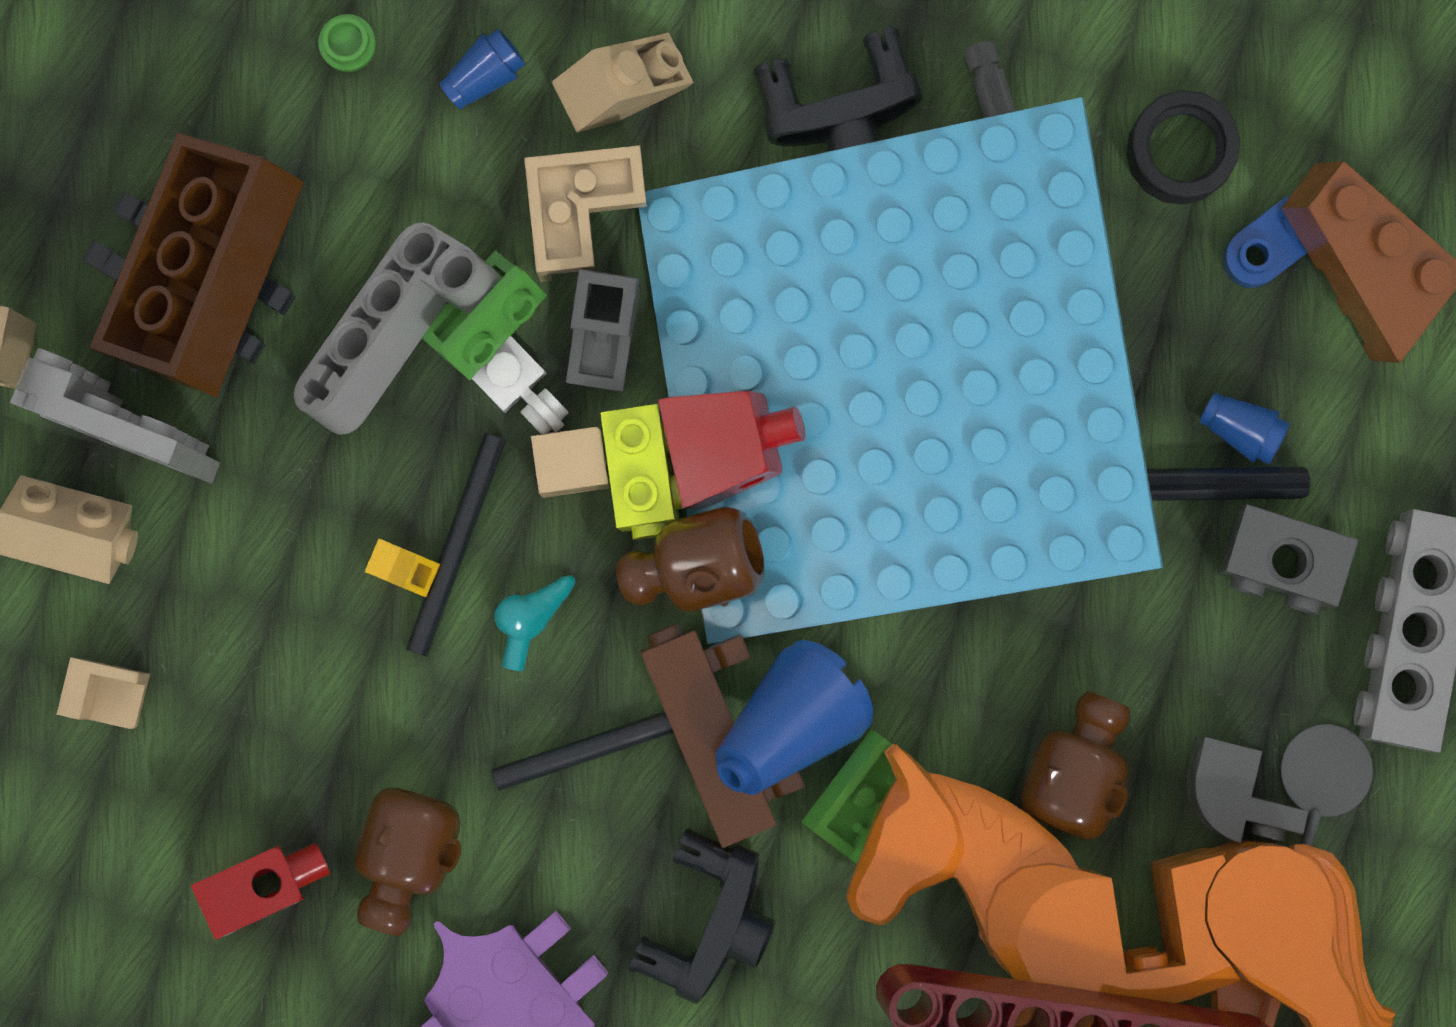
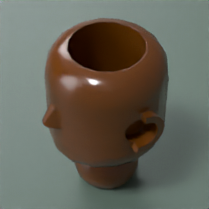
M730 507L712 509L667 523L657 534L653 553L648 554L643 551L627 552L616 565L618 585L624 599L628 603L646 605L653 602L659 594L665 593L677 609L685 612H694L716 605L725 607L732 601L753 595L759 589L765 573L761 543L751 519L741 510Z
M1087 691L1077 701L1075 708L1077 722L1073 732L1060 729L1049 732L1043 738L1037 752H1034L1033 757L1035 758L1021 791L1020 804L1022 810L1037 821L1081 839L1093 840L1105 832L1110 820L1118 817L1126 805L1128 792L1124 785L1128 776V763L1122 754L1111 748L1116 736L1128 726L1130 711L1129 707Z
M387 787L374 797L362 834L357 839L359 843L355 855L356 870L361 876L373 881L370 893L362 898L357 908V918L360 925L394 936H402L408 930L412 920L409 905L413 894L429 895L434 893L442 885L446 873H450L460 859L461 844L457 839L461 821L455 807L416 792L394 787Z

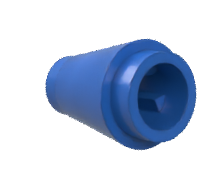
M497 28L488 36L482 33L447 74V77L439 84L456 107L462 110L469 103L471 104L519 78L517 71L524 67L526 62L511 41Z
M1216 392L1209 401L1199 422L1209 427V430L1254 463L1256 459H1259L1269 465L1291 423L1279 418V411L1228 396L1224 397Z

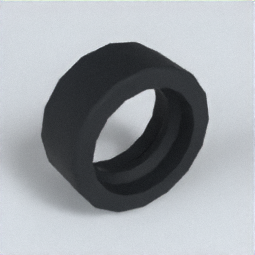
M1179 90L1161 95L1144 108L1128 135L1126 157L1133 178L1146 193L1165 203L1186 205L1206 199L1228 180L1238 162L1241 139L1235 119L1221 102L1203 92ZM1179 114L1194 116L1205 122L1213 132L1217 145L1216 157L1210 169L1199 178L1188 181L1174 180L1162 174L1153 163L1149 151L1150 138L1156 126L1166 118Z

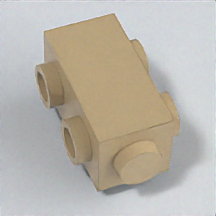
M20 475L0 509V555L110 584L120 563L128 565L135 552L138 532L130 529L132 505Z

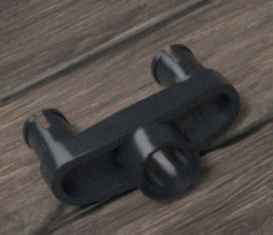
M894 27L883 29V41L887 52L883 50L878 31L871 32L863 38V44L867 49L877 82L874 86L807 105L799 104L787 59L773 60L777 83H774L767 62L756 66L753 74L757 79L767 113L763 117V123L769 142L778 146L826 143L828 152L879 141L876 132L877 127L904 115L917 106L923 98L915 73L909 72L899 40L898 29Z
M687 828L679 843L700 851L701 855L684 848H677L673 863L684 865L719 880V887L722 888V891L696 953L693 952L689 957L643 936L635 952L654 959L656 962L637 955L632 957L629 971L637 972L676 989V996L698 1004L712 987L729 958L754 969L757 968L767 948L776 921L750 910L759 869V853L739 844L734 848L729 846L722 848L719 842Z

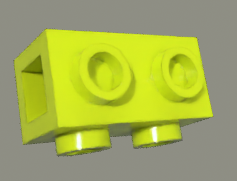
M659 404L601 412L616 528L623 532L632 531L633 540L656 538L661 528L667 523L679 519L678 509H685L682 508L676 477L672 471L670 451Z

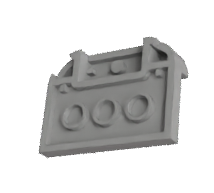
M41 348L37 349L33 359H27L10 400L11 404L212 484L220 462L206 456L209 445L161 421L145 415L139 417L128 410L120 408L123 400L108 393L111 382L87 371L86 368L72 363L73 361Z

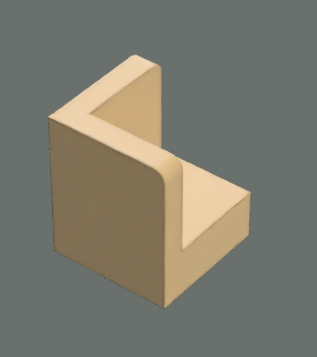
M598 427L531 436L538 490L542 498L610 488L602 434Z
M70 657L57 715L78 720H93L134 729L139 723L150 674L92 660Z

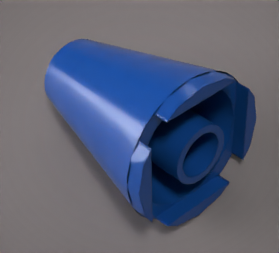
M800 640L790 647L783 649L770 666L716 751L717 773L721 781L735 792L755 795L858 740L873 723V706L862 681L859 679L853 685L841 671L847 663L838 654L819 643Z

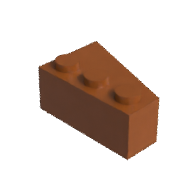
M1344 161L1315 163L1281 209L1317 270L1323 271L1338 296L1335 301L1342 313L1349 315L1365 342L1362 347L1370 360L1401 363L1456 290V259Z

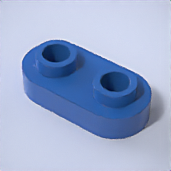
M1291 195L1279 201L1240 231L1227 244L1223 254V266L1226 274L1234 283L1246 288L1264 286L1307 253L1281 209ZM1257 247L1262 250L1265 256L1263 265L1254 266L1248 262L1246 258L1247 248Z

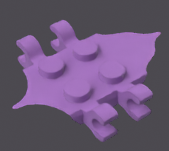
M557 910L525 938L519 934L513 925H509L489 935L470 937L461 936L450 931L441 922L437 921L434 923V927L442 939L444 960L440 976L424 1000L433 1016L421 1027H594V1022L577 1001L609 973L607 969L593 955L561 983L539 957L571 929Z

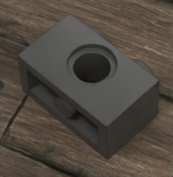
M1246 504L1236 509L1217 574L1231 578L1229 588L1262 598L1266 589L1287 596L1285 606L1308 614L1318 615L1320 607L1326 609L1338 607L1358 539ZM1280 546L1292 550L1298 559L1297 571L1290 579L1278 575L1272 565L1273 554Z

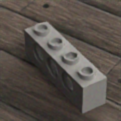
M1412 509L1401 513L1399 521L1393 520L1388 530L1385 550L1386 554L1393 555L1389 578L1382 577L1377 588L1375 610L1382 612L1378 635L1371 634L1367 643L1364 665L1366 668L1371 669L1368 691H1360L1354 711V724L1361 726L1360 739L1424 752L1440 753L1456 670V517ZM1420 558L1431 561L1437 571L1436 582L1430 589H1424L1419 586L1413 576L1414 565ZM1411 614L1420 617L1426 626V637L1417 647L1406 641L1402 631L1405 619ZM1401 671L1409 673L1416 684L1414 697L1405 704L1398 701L1392 692V681Z

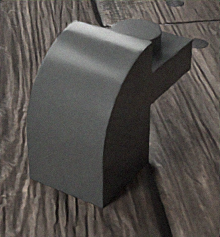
M579 269L570 327L574 328L566 383L624 391L632 335L636 323L640 278Z
M1196 737L1188 768L1186 787L1191 808L1199 821L1207 829L1224 839L1241 843L1246 821L1252 822L1249 833L1284 842L1286 831L1299 834L1304 833L1309 811L1252 797L1262 751L1208 737Z

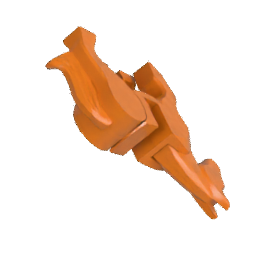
M892 744L884 751L896 779L874 815L846 893V900L850 910L860 920L877 926L887 925L901 912L909 897L922 889L937 885L953 877L957 880L966 896L979 929V937L984 942L989 955L997 961L1012 979L1171 1003L1190 1000L1211 992L1212 1009L1251 1014L1259 1017L1269 1027H1274L1281 1003L1297 1013L1306 1027H1392L1394 1025L1395 1012L1392 1008L1383 1006L1376 1000L1368 981L1363 961L1362 931L1355 887L1345 868L1332 853L1306 844L1290 845L1287 848L1264 841L1241 840V843L1230 841L1214 848H1199L1152 861L1150 863L1164 952H1157V947L1155 946L1132 948L1123 951L1112 878L1093 870L1078 867L1069 851L1057 838L1029 814L1009 801L979 786L940 774L928 773L909 753L897 744ZM1037 1006L1022 1010L1015 1020V1026L1028 1024L1035 1017ZM1087 1015L1081 1018L1075 1027H1091L1094 1015Z

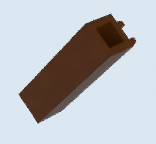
M676 623L649 634L647 638L650 646L640 650L642 658L722 848L777 826L767 802L805 787L799 771L755 795L735 792L729 789L721 781L717 773L715 754L734 722L713 672L751 657L742 635H735L703 649L694 627L683 632L680 624Z

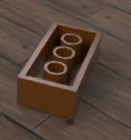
M177 133L94 335L90 349L133 369L217 398L304 182L263 157Z

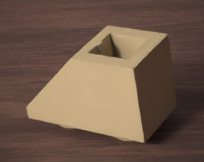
M669 33L593 49L552 81L576 132L616 123L686 89L694 83L683 62L682 55L676 48Z

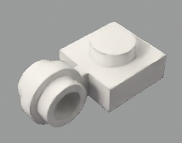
M510 336L496 351L493 359L483 366L472 380L504 413L522 398L528 405L520 413L541 435L548 434L551 430L556 433L564 426L561 420L568 414V411L546 388L538 395L530 390L546 375V372Z

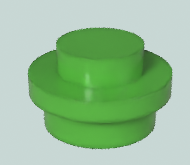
M342 14L330 19L323 26L319 35L318 45L323 59L329 66L342 72H354L365 67L373 58L376 50V38L371 26L364 19L352 14Z

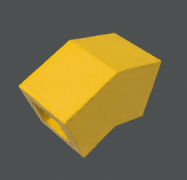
M378 539L365 572L426 597L440 564Z

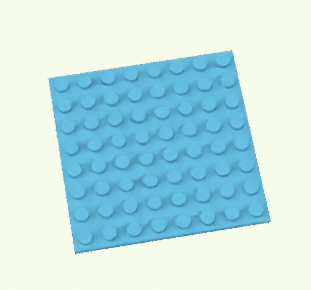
M1082 97L645 191L647 207H639L668 397L738 391L763 393L767 399L770 413L796 406L801 413L805 426L804 441L778 447L782 464V473L710 507L703 509L686 508L687 516L722 507L741 510L751 519L757 531L764 555V579L759 589L753 595L732 601L725 607L716 605L702 609L707 644L718 643L738 634H741L743 638L1163 568L1085 102Z

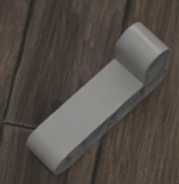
M422 222L407 227L398 236L300 376L294 390L295 404L302 412L333 433L341 435L356 430L369 415L445 304L448 302L469 315L503 277L469 247L431 224Z

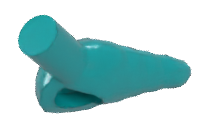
M562 576L555 582L533 593L523 596L518 594L507 596L495 610L494 621L497 628L508 635L502 667L515 671H524L530 641L545 629L556 610L570 594L576 582L573 576Z

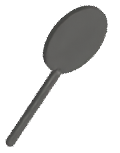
M1319 724L1308 727L1289 741L1282 754L1280 777L1283 788L1295 805L1302 810L1309 811L1301 844L1313 846L1321 816L1332 817L1349 812L1360 804L1370 789L1373 778V764L1370 753L1363 741L1344 727L1332 724Z

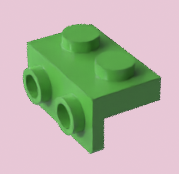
M496 250L485 262L503 278L469 315L452 304L447 303L422 337L430 347L469 381L483 366L493 359L496 351L522 323L532 316L536 307L547 296L525 271L517 265L514 266Z
M872 729L801 821L810 830L856 864L874 815L896 779L884 753L892 744Z

